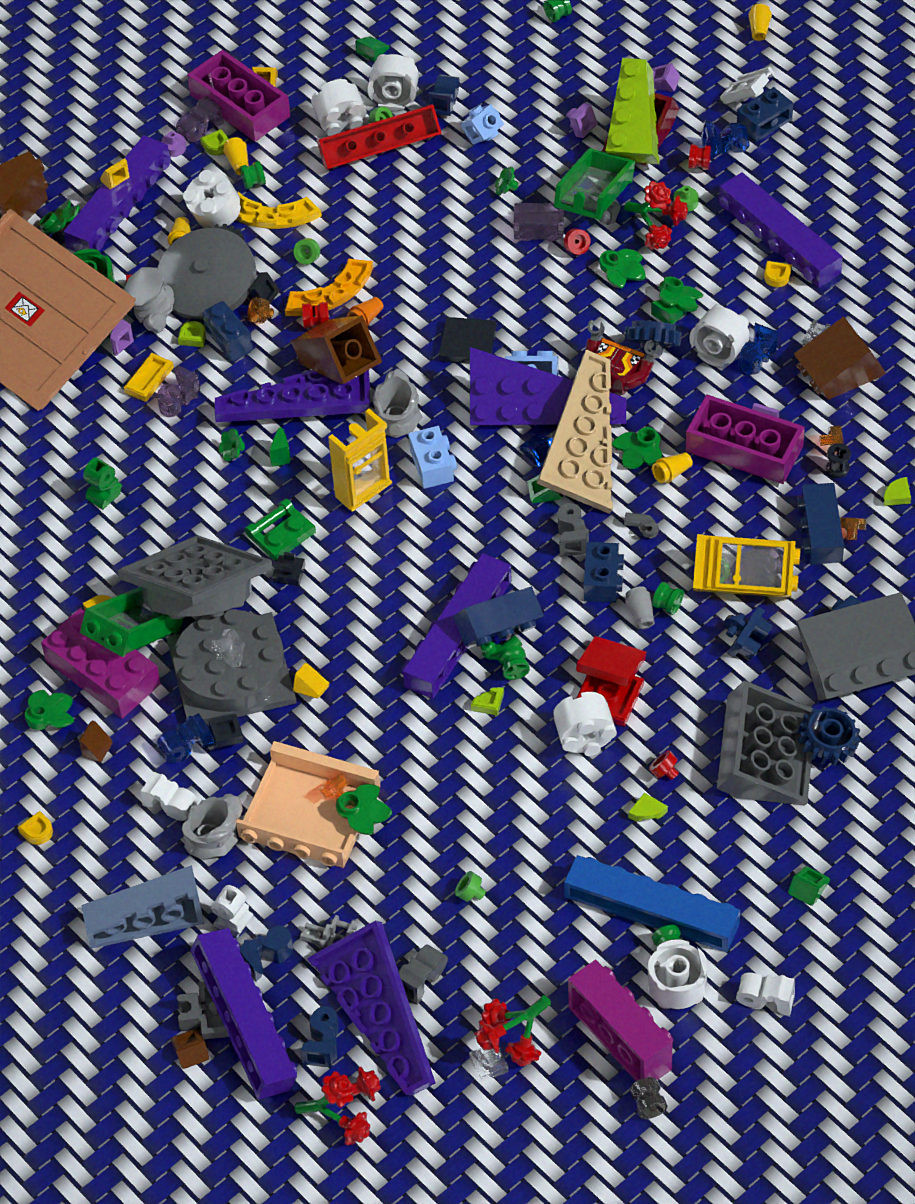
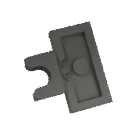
M198 982L199 995L198 993H188L177 996L179 1011L187 1012L178 1016L180 1030L190 1031L198 1028L202 1030L203 1039L229 1037L205 982Z

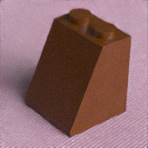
M30 151L0 164V218L7 210L12 209L20 217L28 221L48 200L46 192L48 184L42 173L45 171L44 165L39 158L35 159Z
M363 315L329 319L291 340L300 364L340 384L347 383L382 362Z
M844 316L794 353L799 361L796 364L797 368L804 377L811 376L813 380L809 384L818 395L823 392L828 400L886 374L871 350Z

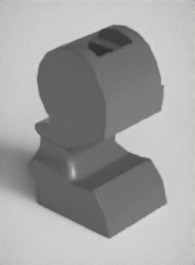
M574 503L564 504L557 513L558 532L561 535L559 541L560 557L586 554L589 530L586 528L584 520H582L581 509Z
M426 944L418 952L416 958L411 957L410 962L401 967L399 975L407 999L417 1005L419 1004L425 992V980L430 979L435 982L445 969L448 957Z

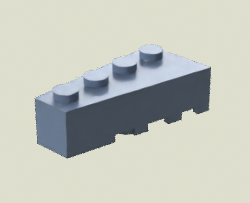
M192 865L81 905L91 949L204 924Z

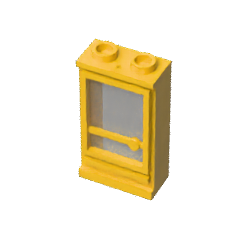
M371 409L365 411L367 432L357 423L349 425V433L356 438L349 445L345 446L333 434L328 437L335 497L352 512L392 484L389 476L385 434L387 423Z
M697 534L693 590L791 598L792 592H797L798 576L793 575L794 565H799L800 549L795 548V541Z

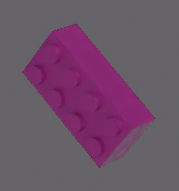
M224 50L219 51L187 74L190 95L255 142L290 117L288 95Z
M707 394L686 431V452L784 484L803 448L805 427Z
M78 609L41 642L45 661L123 719L161 685L157 665L137 650L126 653L124 657H121L81 634L80 629L85 612L82 609Z
M595 959L568 978L569 1009L644 1090L672 1070L673 1038L667 1029L664 1027L660 1028L654 1022L652 1014L646 1007L643 1006L641 1008L635 1002L632 992L626 986L622 987L616 981L615 975L609 967H603Z

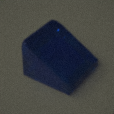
M536 434L521 444L519 450L535 465L541 467L544 465L553 438Z

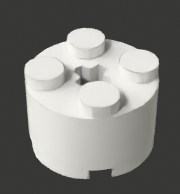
M396 54L379 55L372 66L368 84V95L371 100L374 99L379 107H387L390 111L402 110L405 108V105L410 102L412 103L415 99L419 79L418 69L414 60L411 57Z
M345 79L333 80L321 86L322 91L318 95L314 93L311 103L322 129L327 132L328 136L364 125L363 120L367 110L355 83L352 82L350 84Z
M210 170L202 171L199 176L192 180L183 193L188 209L204 228H214L216 224L219 226L227 224L228 226L240 213L239 194L229 179L221 173L211 172Z
M714 305L691 330L690 344L692 348L694 346L699 351L697 355L704 362L716 367H722L727 363L730 364L749 341L748 319L721 305Z
M583 692L580 698L573 700L572 696L562 700L555 707L553 715L563 749L593 756L598 754L601 747L617 735V731L604 696L595 692Z
M670 940L660 944L648 960V988L652 997L664 1009H683L702 1001L707 987V960L704 953L698 947L696 949L684 940Z

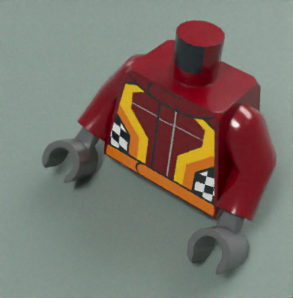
M590 320L588 330L591 333V338L587 339L585 351L588 350L610 359L611 388L609 392L622 396L629 389L631 390L644 384L654 366V358L660 357L663 353L662 347L658 345L656 350L651 352L654 342L652 340L647 341L644 346V350L647 353L646 356L643 352L603 337L598 341V336L604 333L605 327L601 322L600 329L592 331L594 321Z

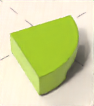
M907 477L897 479L887 487L884 494V506L911 503Z
M491 688L490 691L480 696L477 695L471 703V711L498 716L504 696V688Z
M644 793L628 812V818L635 821L658 819L668 812V806Z

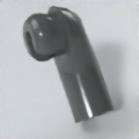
M616 199L603 213L602 218L599 220L601 223L611 225L616 221L621 209Z
M626 512L624 525L638 527L647 538H654L658 535L659 527L650 515Z

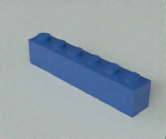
M577 855L564 882L565 898L656 929L667 925H676L680 930V937L728 953L740 924V909L735 908L729 903H719L708 899L702 894H692L681 890L675 885H665L656 882L648 876H639L627 872L619 866L612 867L600 863L592 857L585 858Z

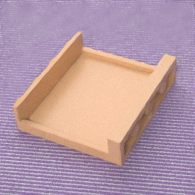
M274 741L270 749L271 762L243 820H236L238 837L248 843H260L276 851L283 850L294 853L303 859L311 858L321 861L327 866L344 868L359 833L351 829L348 820L342 818L337 813L336 801L343 793L354 792L361 785L372 784L380 787L379 771ZM348 805L345 808L351 809L354 808V806Z

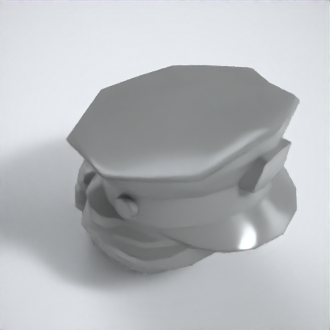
M142 267L128 278L124 291L136 298L133 307L138 321L142 322L149 331L161 332L166 326L168 314L173 309L174 292L164 281L158 268Z
M401 369L390 371L386 375L385 381L376 387L373 397L375 414L387 423L385 434L394 438L413 432L419 421L423 418L418 408L419 395L413 383L409 382V377Z
M225 794L220 798L209 797L206 800H201L198 805L191 806L188 818L182 825L185 839L184 847L189 854L202 860L225 856L237 843L236 819L242 813L239 797Z

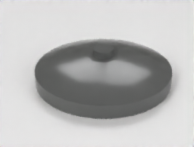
M203 228L183 235L169 246L158 265L164 281L174 292L175 300L172 311L183 318L195 321H204L202 312L221 301H224L234 311L250 294L248 289L256 278L255 259L246 242L235 233L220 228Z

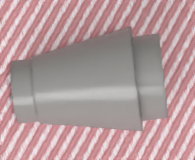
M645 587L630 589L625 594V603L640 629L652 627L655 622L651 593Z

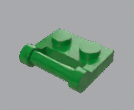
M285 498L279 503V507L257 523L249 524L244 528V531L257 546L276 562L279 555L284 556V552L289 553L315 534L316 527ZM284 515L288 517L264 536L261 534L263 530Z

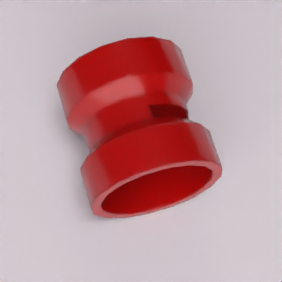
M320 302L318 305L302 304L304 329L312 328L314 325H320L329 320L328 302Z

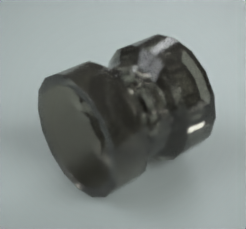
M654 1077L640 1079L630 1087L632 1099L637 1101L636 1109L639 1117L642 1119L657 1117L667 1110L666 1100L659 1093L661 1087L658 1080Z

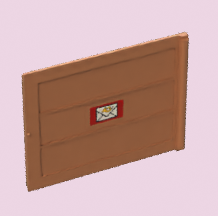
M9 209L0 218V383L39 411L44 409L135 305L136 298L20 217L12 209Z

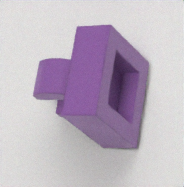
M583 103L578 109L572 108L566 114L570 118V127L574 129L576 137L584 138L598 125L591 104Z

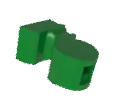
M98 457L90 460L83 474L84 480L92 485L87 490L86 499L103 510L121 494L122 484L115 477V469Z

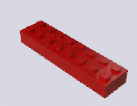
M432 104L316 141L324 168L330 169L442 134L434 105Z

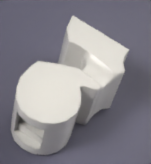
M156 772L152 774L141 790L142 806L153 807L159 801L162 809L168 816L180 821H185L188 818L191 806L197 805L198 798L188 789L178 788L177 783L167 780L164 774Z
M226 885L211 907L213 913L218 916L213 926L220 930L229 928L232 936L236 938L253 916L248 910L249 905L245 903L247 898L243 892L234 886Z
M745 973L741 976V984L736 996L739 1003L751 1007V1009L760 1010L769 1001L774 1002L779 1013L790 1017L795 997V981L793 978H788L784 975L777 978L771 977V975L763 977L756 973Z

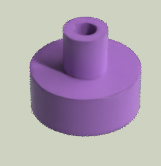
M175 131L169 132L161 140L162 143L168 145L170 157H178L186 151L184 136Z

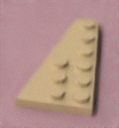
M586 350L537 484L610 514L613 510V501H611V404L609 403V390L611 388L610 359Z

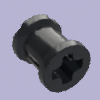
M836 443L827 450L829 462L826 464V472L835 478L845 477L850 470L848 461L851 457V450L845 444Z

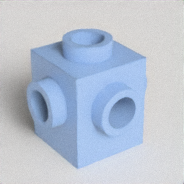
M491 104L484 107L477 105L468 112L470 116L459 124L472 144L493 139L499 134L497 130L504 125L499 112Z

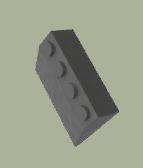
M901 592L796 621L819 701L915 674V622Z
M744 680L727 696L717 789L742 799L805 806L808 803L812 762L810 758L812 752L802 751L805 744L798 743L800 736L798 729L804 716L810 715L811 710L814 708Z

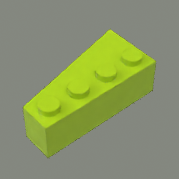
M622 58L606 152L635 160V163L660 165L657 148L658 135L656 134L657 120L654 106L653 70L646 59Z

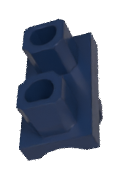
M758 606L747 622L744 621L745 615L741 612L737 616L728 615L724 620V625L728 629L726 635L730 638L735 634L738 635L727 654L734 658L739 652L749 659L753 658L761 644L750 638V634H754L763 641L773 627L762 618L765 610Z

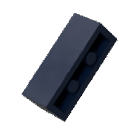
M835 484L802 485V496H797L798 512H803V517H800L801 533H806V538H803L804 554H809L810 565L843 563L844 542Z
M531 586L466 607L455 614L453 618L465 646L476 643V646L480 647L490 643L492 637L498 636L500 640L513 635L516 629L520 628L521 632H525L536 627L535 622L544 617V614Z

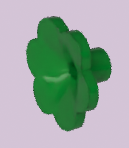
M510 166L501 171L500 177L495 183V193L500 196L502 193H507L509 189L515 191L518 188L519 183L514 180L513 167Z
M230 429L221 435L219 452L223 454L225 461L238 458L240 452L244 450L245 444L242 438L238 436L237 430Z

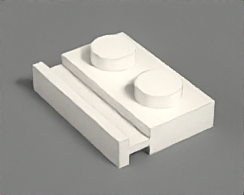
M769 66L741 75L737 78L738 81L733 82L720 98L724 104L734 101L739 103L747 97L755 98L764 91L763 87L768 83V78L774 76L775 73Z

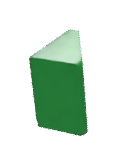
M371 36L355 41L356 53L374 62L379 55L384 54L389 49V45Z
M661 299L651 303V315L664 323L674 324L687 313V311L679 309L677 305L668 306L664 304Z
M282 427L278 428L269 450L272 467L288 464L291 461L289 445Z
M540 475L527 481L532 503L554 501L563 498V494L537 484Z
M805 866L793 877L788 892L791 896L813 906L829 884L830 878Z

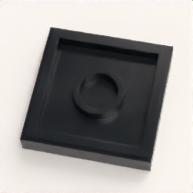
M446 317L439 361L470 364V347L492 354L497 321Z

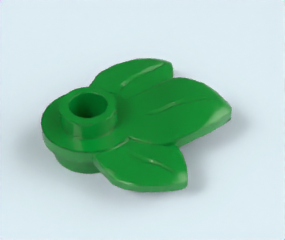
M68 199L54 213L52 211L48 212L39 221L38 226L41 228V232L53 234L60 231L66 222L72 221L77 216L80 206L77 204L70 207L71 201Z
M622 249L618 252L607 250L599 258L600 268L606 273L608 281L620 289L624 287L626 279L642 281L646 278L645 270L640 264L643 256L637 251L631 249Z
M665 277L659 285V298L664 304L668 306L677 305L679 309L687 312L697 311L698 305L695 299L703 297L700 291L691 286H683V282L675 277Z
M644 427L638 433H623L612 442V447L624 452L622 465L627 469L638 468L644 462L649 466H653L657 459L662 458V451L659 448L661 442L660 435L651 427Z
M45 690L34 692L28 699L29 708L25 711V720L28 726L35 730H42L48 726L62 728L74 723L73 717L66 713L72 705V697L64 693L49 695Z
M361 785L354 792L343 793L336 801L337 813L342 818L348 820L351 829L360 834H373L374 824L384 822L392 815V810L386 804L377 800L380 792V787L377 785ZM348 805L354 806V808L351 809L345 807Z

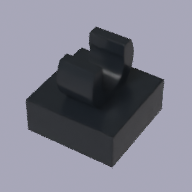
M260 272L248 289L250 292L248 298L251 301H256L260 308H268L280 292V289L268 272Z
M284 552V556H278L272 576L273 583L300 586L305 569V559L296 558L295 553Z
M236 714L209 719V728L216 748L228 745L233 746L243 742V733Z

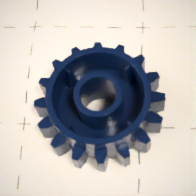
M632 321V326L625 327L624 340L640 344L641 349H644L647 341L652 340L654 345L651 350H656L658 345L662 349L663 346H680L681 332L676 331V325L670 323Z
M822 706L820 710L812 709L810 715L804 716L798 729L800 734L798 743L805 744L803 752H812L810 759L814 760L819 757L823 765L826 763V760H830L834 766L837 764L838 759L845 763L849 756H854L861 740L858 738L860 729L855 727V719H851L847 712L838 710L836 707L826 708Z

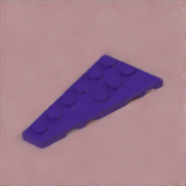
M470 347V425H558L574 381ZM609 392V403L611 404L610 425H626V398Z
M314 370L285 377L282 383L271 385L270 382L261 384V389L249 392L243 389L215 397L216 422L362 413L371 409L369 370L347 383L340 384Z
M375 920L307 958L310 964L318 969L324 983L334 991L337 1001L358 1030L365 1034L371 1042L370 1046L374 1052L382 1057L387 1064V1070L406 1095L413 1096L436 1084L382 922Z

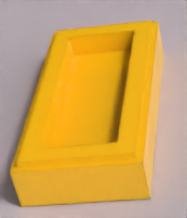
M151 353L125 385V393L147 402L174 368L173 362Z

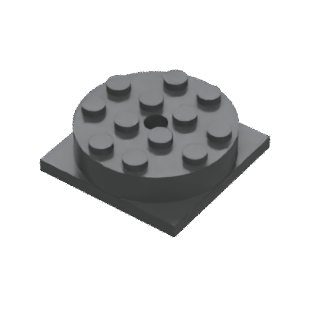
M196 535L120 568L118 576L123 581L142 587L144 603L152 612L167 614L171 619L203 615L218 617L223 615L226 610L244 605V601L249 598L252 591L251 579L272 570V560Z
M230 609L224 611V614L218 617L204 615L191 623L182 633L166 636L189 728L209 724V719L233 714L240 717L296 704V697L285 661L282 641L277 632L272 612L256 615L247 611Z

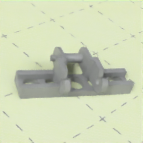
M336 915L330 921L332 924H327L326 928L306 923L300 937L303 941L325 948L332 945L336 939L346 937L335 933L337 926L348 929L346 932L348 936L354 930H357V926H355L356 921L352 920L351 923L340 921L339 916ZM309 931H315L317 933V936H312L307 933Z

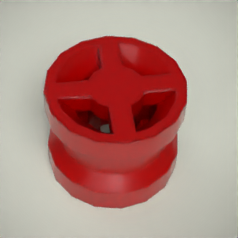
M691 144L689 169L701 167L703 170H709L711 146L701 148Z

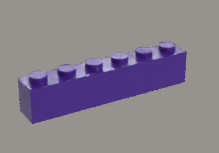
M144 135L125 157L130 177L112 189L102 184L63 231L67 249L77 252L83 249L99 251L103 248L105 241L111 234L116 232L123 219L129 216L132 208L143 199L150 186H153L159 175L169 167L171 157L167 144Z
M743 172L720 186L719 203L721 207L726 211L728 210L737 218L739 223L747 226L757 238H761L767 243L772 251L781 255L788 264H791L792 267L801 272L806 280L811 281L820 288L841 274L843 256Z
M483 553L477 562L474 561L471 564L465 580L458 583L453 598L445 602L442 614L438 620H434L431 623L426 638L418 642L415 654L411 660L408 659L404 663L401 671L404 687L434 699L468 648L462 640L453 616L466 607L502 596L512 581L510 564Z
M229 928L197 935L190 950L257 1099L289 1092L297 1078L296 1066L293 1061H290L285 1051V1042L278 1035L274 1027L273 1016L267 1011L262 1001V992L255 985L251 977L250 966L247 962H244L238 940L233 938Z

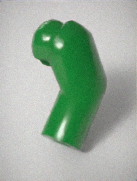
M513 635L503 645L495 644L491 641L480 648L485 658L499 660L498 655L503 649L511 646L521 647L523 644Z

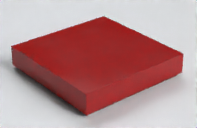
M595 636L578 660L576 671L628 687L645 661L646 651Z
M587 675L576 699L582 697L581 693L595 692L603 695L609 706L614 724L625 727L644 686V678L634 676L628 687Z

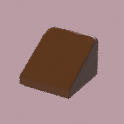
M93 720L88 724L79 740L83 757L96 762H102L112 745L111 738Z
M198 1028L170 1038L183 1069L209 1060L205 1041Z

